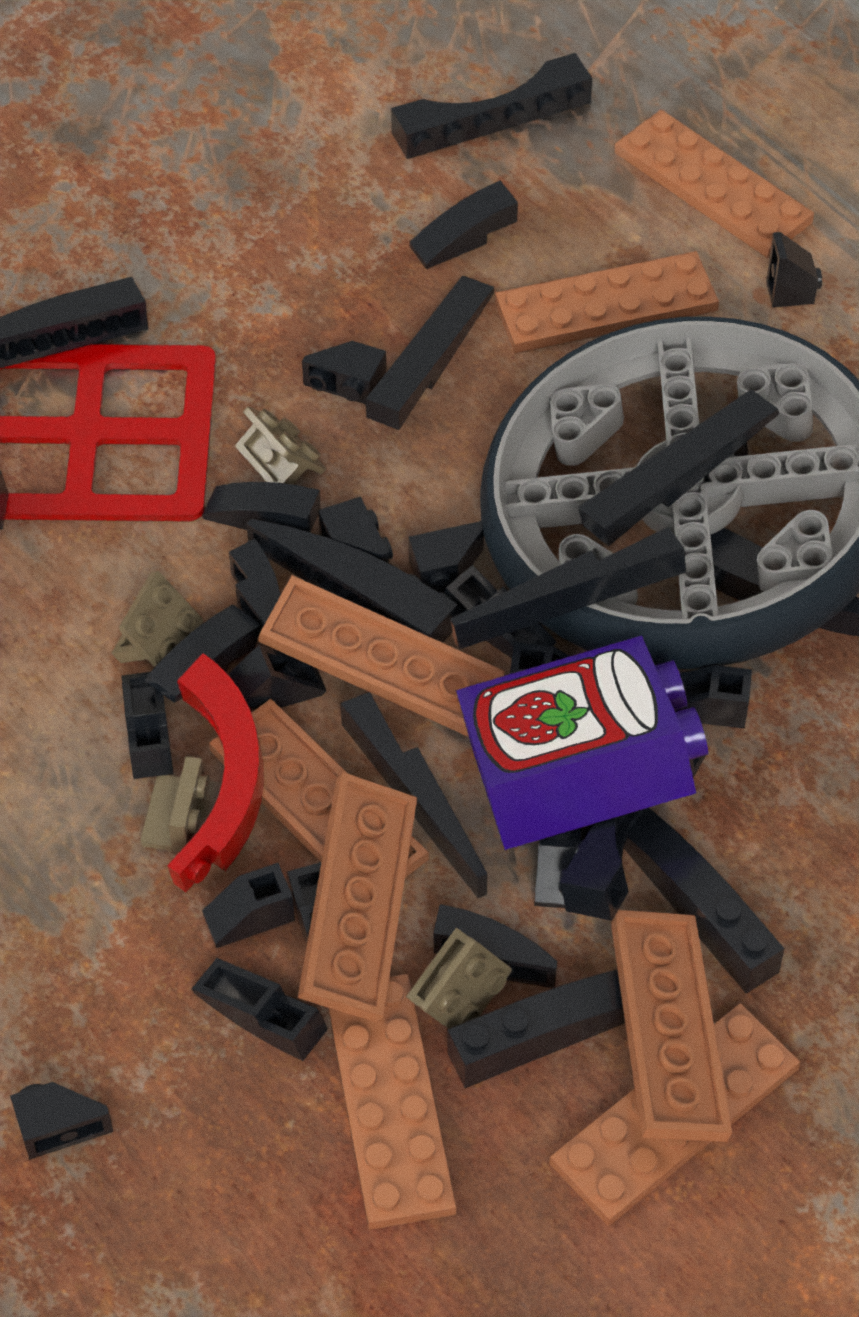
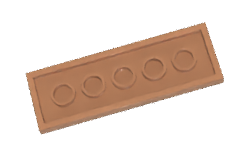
M662 109L615 143V153L766 258L770 257L774 232H781L792 240L813 223L815 214L813 211Z
M697 251L495 292V304L514 354L601 336L645 322L718 311L719 300Z
M291 575L263 626L258 642L466 736H468L456 690L496 679L505 674V671L293 575Z
M269 699L251 712L260 741L264 763V787L261 803L322 862L335 782L342 772H347L272 699ZM216 737L209 742L210 752L224 765L223 745L219 737ZM412 835L405 878L429 860L428 851Z
M344 772L337 777L300 981L299 999L376 1023L384 1016L417 797Z
M618 910L611 921L642 1138L728 1142L732 1135V1127L695 915Z
M408 974L389 977L384 1016L377 1023L328 1008L369 1230L456 1215V1204L414 1003L406 997L411 990Z
M741 1003L714 1024L731 1125L799 1070L800 1061ZM634 1088L551 1155L549 1164L609 1227L712 1141L642 1138Z

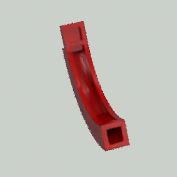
M204 653L177 680L183 701L198 711L217 733L224 750V774L219 796L205 823L167 865L174 885L184 892H187L194 883L198 884L205 879L212 863L224 871L233 863L248 840L257 820L264 787V763L261 745L250 708L231 677Z

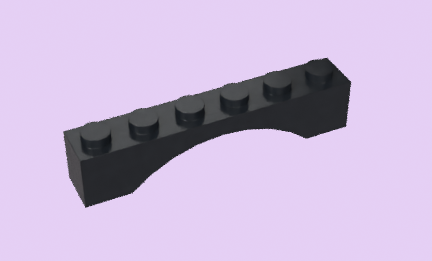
M576 53L546 61L540 70L526 83L513 91L495 98L466 103H447L420 99L391 108V133L407 159L590 104L593 78Z
M514 642L510 674L570 656L554 646ZM710 665L701 669L679 673L686 694L687 707L674 710L675 712L695 707L702 724L745 729L752 669Z
M706 755L689 760L693 778ZM647 808L592 824L585 839L578 843L575 856L569 866L563 869L559 876L558 889L562 893L566 912L613 920L629 892L622 864L624 844L631 827Z

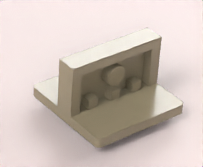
M249 406L245 408L243 413L253 425L237 442L235 447L266 482L293 485L307 468L323 474L326 467L318 459L321 456L320 452L307 441H302L297 436L300 430L286 418L280 421L275 415L264 408L261 412Z
M159 571L151 572L119 627L122 636L113 649L112 655L120 663L148 660L155 667L176 645L203 623V618Z
M186 756L181 777L170 775L156 777L140 839L143 847L180 852L205 823L219 796L222 782L210 781L209 775H204L202 758Z
M455 928L406 997L424 1012L450 1029L480 1017L494 995L498 994L505 986L512 968L476 940Z

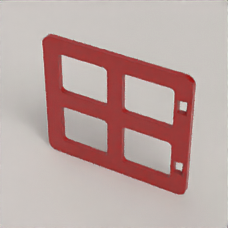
M91 344L0 368V370L9 368L76 369L79 371L75 409L71 416H0V443L70 445L65 490L59 494L9 493L5 520L195 521L203 515L216 370V355L212 348L204 345ZM109 370L186 371L187 380L183 415L178 418L103 417L101 411L106 372ZM103 444L180 446L177 491L171 495L93 493L98 447Z

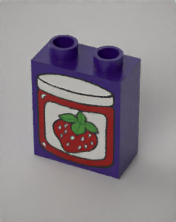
M642 635L456 690L472 750L504 850L696 794L689 760L709 754L700 718L695 707L678 712L674 711L687 707L686 694L678 668L674 660L654 665Z

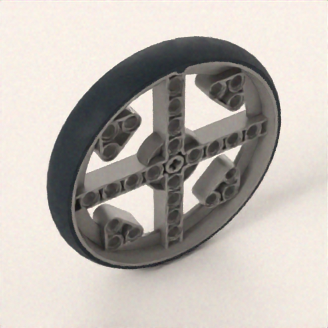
M712 316L660 319L632 325L587 342L566 354L531 382L512 404L494 435L483 467L480 489L483 532L493 562L505 584L510 590L590 550L598 561L613 554L591 538L582 534H573L564 538L560 543L558 560L546 544L540 528L582 524L578 507L636 467L538 478L540 467L553 442L557 460L567 466L581 464L623 425L624 414L619 389L642 380L661 376L666 441L657 444L646 452L638 462L637 466H639L699 425L694 372L730 374L738 376V398L752 389L778 408L779 415L765 426L766 428L791 442L803 441L813 433L814 415L831 435L836 446L737 457L731 454L667 508L660 503L642 518L656 532L669 527L684 547L686 573L679 575L682 610H663L635 605L638 599L636 589L542 621L541 623L563 639L587 651L642 635L654 665L674 660L678 669H699L710 665L724 666L747 661L781 649L820 628L837 615L859 593V379L847 367L824 350L784 330L746 320ZM843 497L842 507L831 533L829 532L828 520L822 512L817 510L800 512L757 555L758 582L763 592L748 599L717 607L710 535L726 527L736 517L741 507Z

